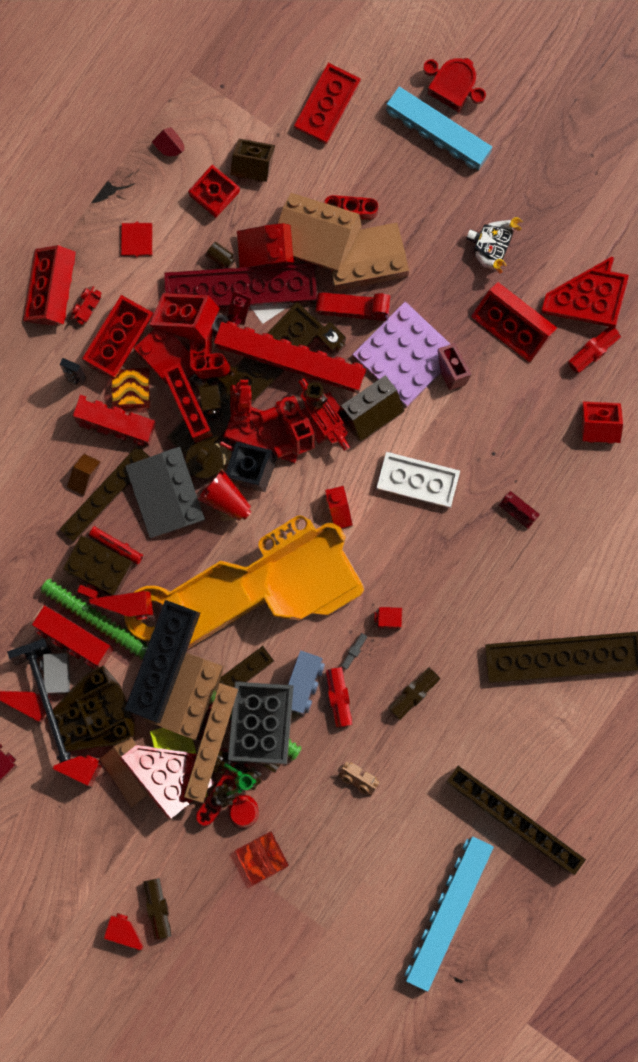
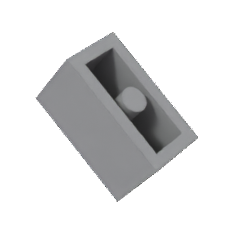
M67 653L43 654L44 659L40 660L41 671H44L43 682L47 694H68L70 692L69 655Z

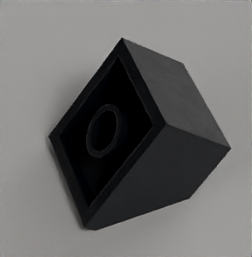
M236 441L226 474L231 481L246 488L266 492L277 457L272 450Z

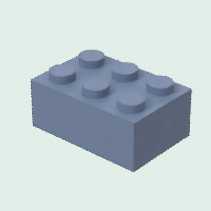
M301 650L288 685H294L292 713L304 716L305 712L309 713L312 705L310 697L311 694H316L319 685L316 680L318 676H322L325 664L322 663L323 658Z

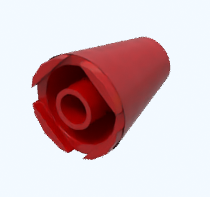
M222 469L197 498L200 502L238 521L241 519L246 520L252 512L249 510L251 505Z

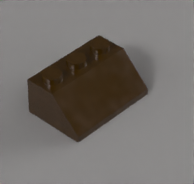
M385 375L342 404L337 413L361 443L404 413L405 410L397 389Z

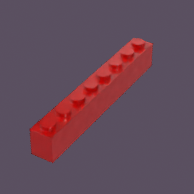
M226 321V323L221 322L214 341L216 348L357 394L360 392L366 374V369L359 363H346V360L341 357L335 356L331 358L325 352H313L304 345H298L297 347L291 345V342L286 339H280L279 341L273 339V336L270 334L262 333L261 335L255 333V330L249 327L242 329L237 327L236 323Z

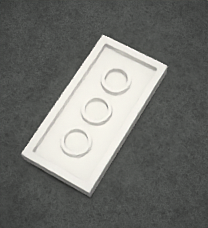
M386 452L377 490L451 508L460 471Z

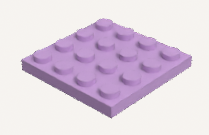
M404 302L353 353V357L377 380L386 375L397 389L401 402L408 407L441 374L437 350L438 348L450 345V343L410 305Z

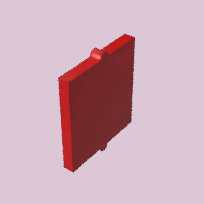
M138 221L135 223H122V256L139 257L153 255V223H139Z

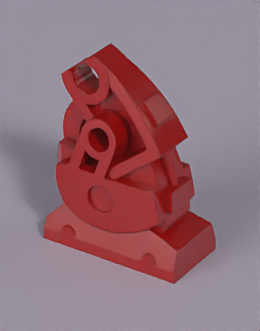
M240 380L237 385L230 386L231 424H250L252 392L251 386L248 385V380Z

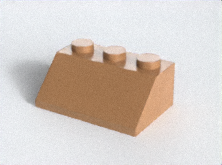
M132 737L114 746L100 758L131 808L149 797V794L120 760L121 756L137 745Z

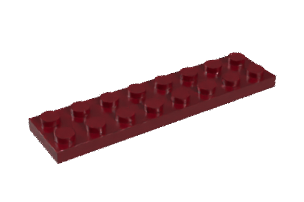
M312 263L164 273L165 293L209 295L219 308L230 307L234 290L252 297L250 306L315 302L317 300L315 264Z

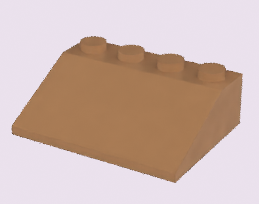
M290 193L278 224L285 223L291 225L293 258L339 272L362 227L359 214L294 193Z
M397 222L359 231L339 272L331 270L335 291L409 276L407 258Z
M186 652L161 723H156L147 718H144V720L177 734L198 740L225 666Z

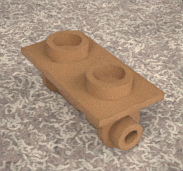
M346 762L338 776L345 783L357 787L361 793L372 796L380 783L377 777L367 771L362 777L359 775L362 768L352 762Z

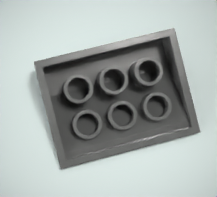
M180 447L125 466L150 538L205 520Z
M235 682V688L238 689L233 705L228 760L232 763L287 764L294 685Z

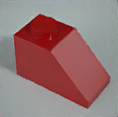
M344 485L325 490L332 523L341 529L353 526Z
M117 913L116 916L112 915L104 939L143 950L144 945L132 921L127 920L128 916Z

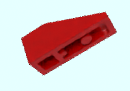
M141 591L89 599L91 604L133 617L136 621L147 620V616L153 615L151 592Z
M0 691V701L42 723L46 713L39 694L35 692Z

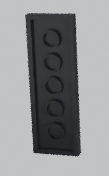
M168 600L164 601L125 710L156 723H161L200 612Z

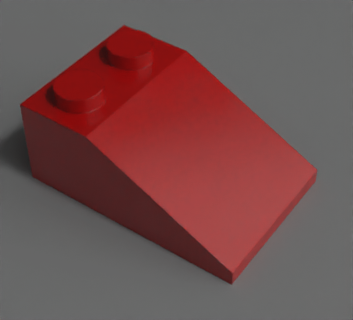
M280 223L237 231L240 268L294 263L291 225Z
M163 293L149 325L188 339L206 340L219 307L209 295Z
M155 328L134 347L135 353L168 387V382L162 371L180 363L187 380L195 374L190 366V353L172 333Z

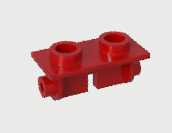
M94 286L85 288L80 295L82 299L70 311L72 314L70 319L77 318L76 322L80 325L87 323L93 313L87 307L91 306L95 309L102 298L100 291H93Z

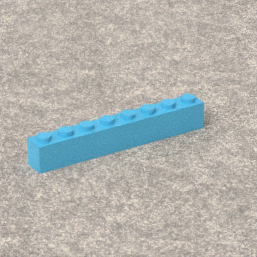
M473 836L470 840L466 839L462 848L465 852L462 858H457L454 868H457L454 876L450 874L446 886H448L446 894L442 892L437 902L440 904L437 912L433 911L430 917L431 927L429 930L425 929L421 940L424 942L421 948L417 947L414 952L413 958H415L413 966L409 965L404 976L407 977V982L427 992L429 991L494 846Z

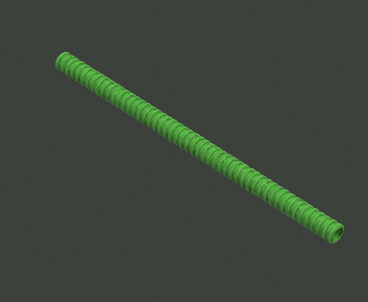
M52 579L45 581L40 591L42 594L45 593L46 597L50 596L52 601L56 600L55 603H60L61 607L65 606V609L70 610V613H75L76 617L80 616V619L85 620V623H90L91 627L95 626V629H99L100 633H105L106 637L109 636L111 640L114 639L116 644L120 643V646H124L125 650L129 649L131 654L135 653L136 657L139 656L140 660H143L148 647L146 642L142 643L140 639H137L134 635L132 636L130 631L126 632V629H122L121 625L117 626L115 621L111 622V619H107L106 615L102 616L100 611L96 612L95 608L92 609L91 605L87 606V603L82 602L80 598L77 599L76 595L72 596V593L67 592L65 588L62 589L61 585L57 586V583L52 582ZM232 708V711H231V714H230V720H231V721H232L233 708ZM289 739L288 757L293 761L302 750V747L296 746L297 743H292V740Z

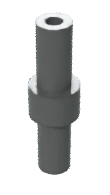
M363 633L360 634L355 644L351 645L347 651L348 655L341 664L343 668L348 669L354 658L360 654V649L367 639V636Z

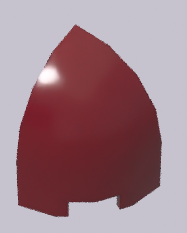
M172 127L163 129L152 140L154 146L166 156H177L184 151L183 141Z

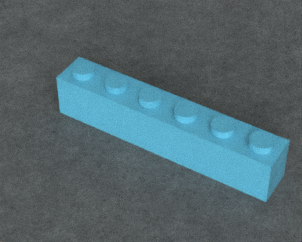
M400 86L387 103L386 110L391 117L399 118L410 129H416L423 138H430L437 147L447 149L454 158L462 159L471 169L476 168L480 170L492 152L491 145Z

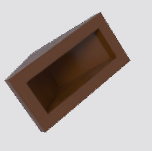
M84 453L73 466L67 488L85 495L101 461Z

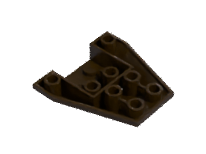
M101 666L86 674L53 709L66 752L118 745L134 736L133 714L125 710L127 700L122 688L105 666Z

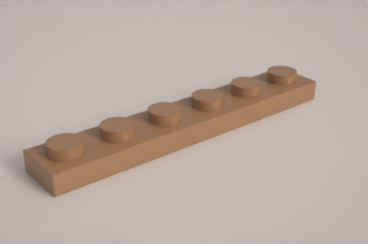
M221 683L218 685L184 797L204 802L238 692L237 688Z

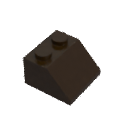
M239 138L232 156L230 175H234L237 178L254 179L257 182H267L276 145Z

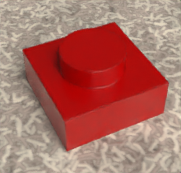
M86 584V586L80 585L77 591L80 595L90 599L99 598L100 596L99 592L96 591L97 588L90 584Z

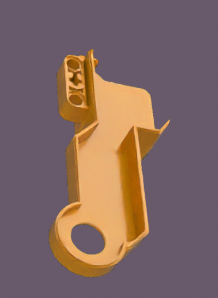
M298 515L259 540L258 546L263 557L247 567L219 561L172 591L150 585L141 587L135 592H151V601H158L163 605L164 601L168 600L200 612L188 646L189 649L267 603L274 617L300 621L312 613L332 614L360 597L364 592V586L343 551L346 536L341 528L333 523H326L315 529L310 519ZM304 520L306 526L304 529L299 530L298 523ZM284 531L288 532V534L286 535L287 539L282 538L284 536ZM271 540L273 546L270 550H267L265 547L266 542ZM124 615L128 630L138 639L150 642L155 627H148L142 620L136 621L135 618Z

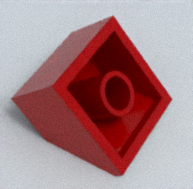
M583 401L582 440L590 443H621L623 431L621 403Z
M86 755L85 758L78 756L53 766V769L92 787L102 766L98 764L99 760Z

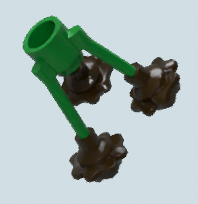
M219 751L213 772L223 774L225 770H229L237 776L235 779L236 789L232 790V787H227V784L215 787L216 792L213 793L215 803L225 808L227 805L233 804L234 794L242 793L243 790H255L257 785L261 784V779H259L261 773L257 772L255 767L250 769L245 767L243 772L236 770L230 766L231 761L228 760L229 753Z

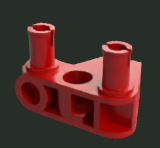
M294 395L285 397L275 402L274 407L259 412L263 423L279 417L289 439V442L273 448L277 459L291 453L299 455L315 448L314 431L308 417L301 412ZM285 403L291 405V412L284 409ZM298 428L299 432H303L304 435L298 437L295 429Z

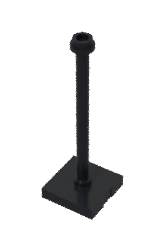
M41 639L7 651V654L15 666L29 662L59 756L56 758L59 760V763L71 759V753L66 752L36 661L43 654L52 653L50 645L45 639Z

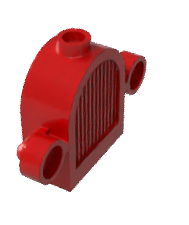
M429 59L425 61L423 66L424 73L428 76H435L428 87L427 94L458 113L469 97L475 104H482L486 99L485 90L475 88L476 71L473 67L474 63L470 59H450L443 64L441 69H438V63L435 60Z

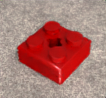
M211 165L188 190L189 196L215 218L220 215L240 192L239 186L214 165ZM211 189H217L218 193L211 194Z

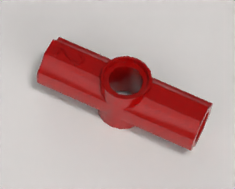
M607 327L596 338L593 337L582 347V350L568 361L571 369L579 374L593 361H598L612 345L621 339L618 330L613 327Z
M342 667L326 670L327 683L329 685L328 694L331 708H333L336 728L353 725L349 708L350 699L348 689L345 686Z

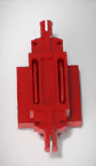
M305 378L302 381H298L304 392L309 384ZM330 392L324 394L328 400L323 404V408L316 411L309 409L307 400L302 393L300 397L305 403V408L301 409V412L308 417L317 443L320 444L329 439L331 444L339 443L343 451H347L350 448L345 440L348 434L345 429L347 425L337 413L340 406Z

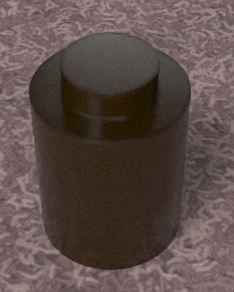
M216 241L205 254L206 258L222 269L231 268L235 262V259H233L234 254Z

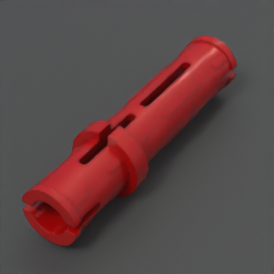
M96 526L91 529L88 535L119 553V555L136 563V565L141 562L144 556L131 548L130 544H124ZM101 536H103V537H105L106 539L110 540V541L113 542L114 544H111L110 542L104 540L103 538H101ZM118 546L130 552L131 555L118 548Z

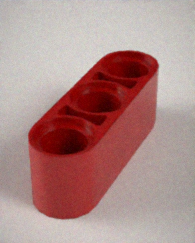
M330 195L324 202L326 204L335 203L338 208L348 210L346 208L348 205H355L356 209L351 212L359 214L360 219L373 220L378 215V202L372 198ZM367 206H373L375 210L373 212H367L365 208Z

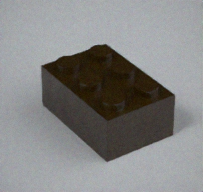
M81 535L63 569L70 575L110 596L119 594L134 564L123 556Z

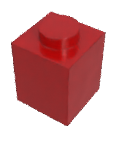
M379 607V612H375L374 623H378V628L401 629L402 608Z

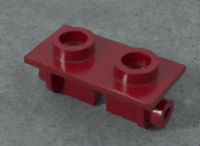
M234 290L227 318L230 322L236 323L238 327L240 324L245 325L252 297Z
M511 491L506 494L498 505L527 529L540 516L537 511Z

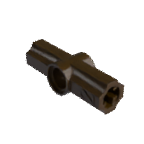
M310 383L303 392L310 410L319 411L328 400L320 383Z
M428 667L415 682L412 681L405 688L402 695L388 709L401 720L414 706L416 707L425 698L427 692L441 678Z
M160 878L143 881L147 899L146 908L149 920L152 923L154 938L158 940L171 937L172 932L168 920L169 911L166 898L163 896Z

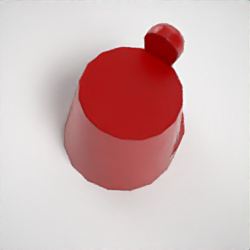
M239 795L232 800L233 804L229 807V817L236 827L242 829L250 828L258 820V805L251 796Z

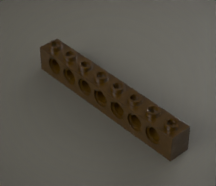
M459 765L447 779V784L572 876L576 875L586 861L584 857Z

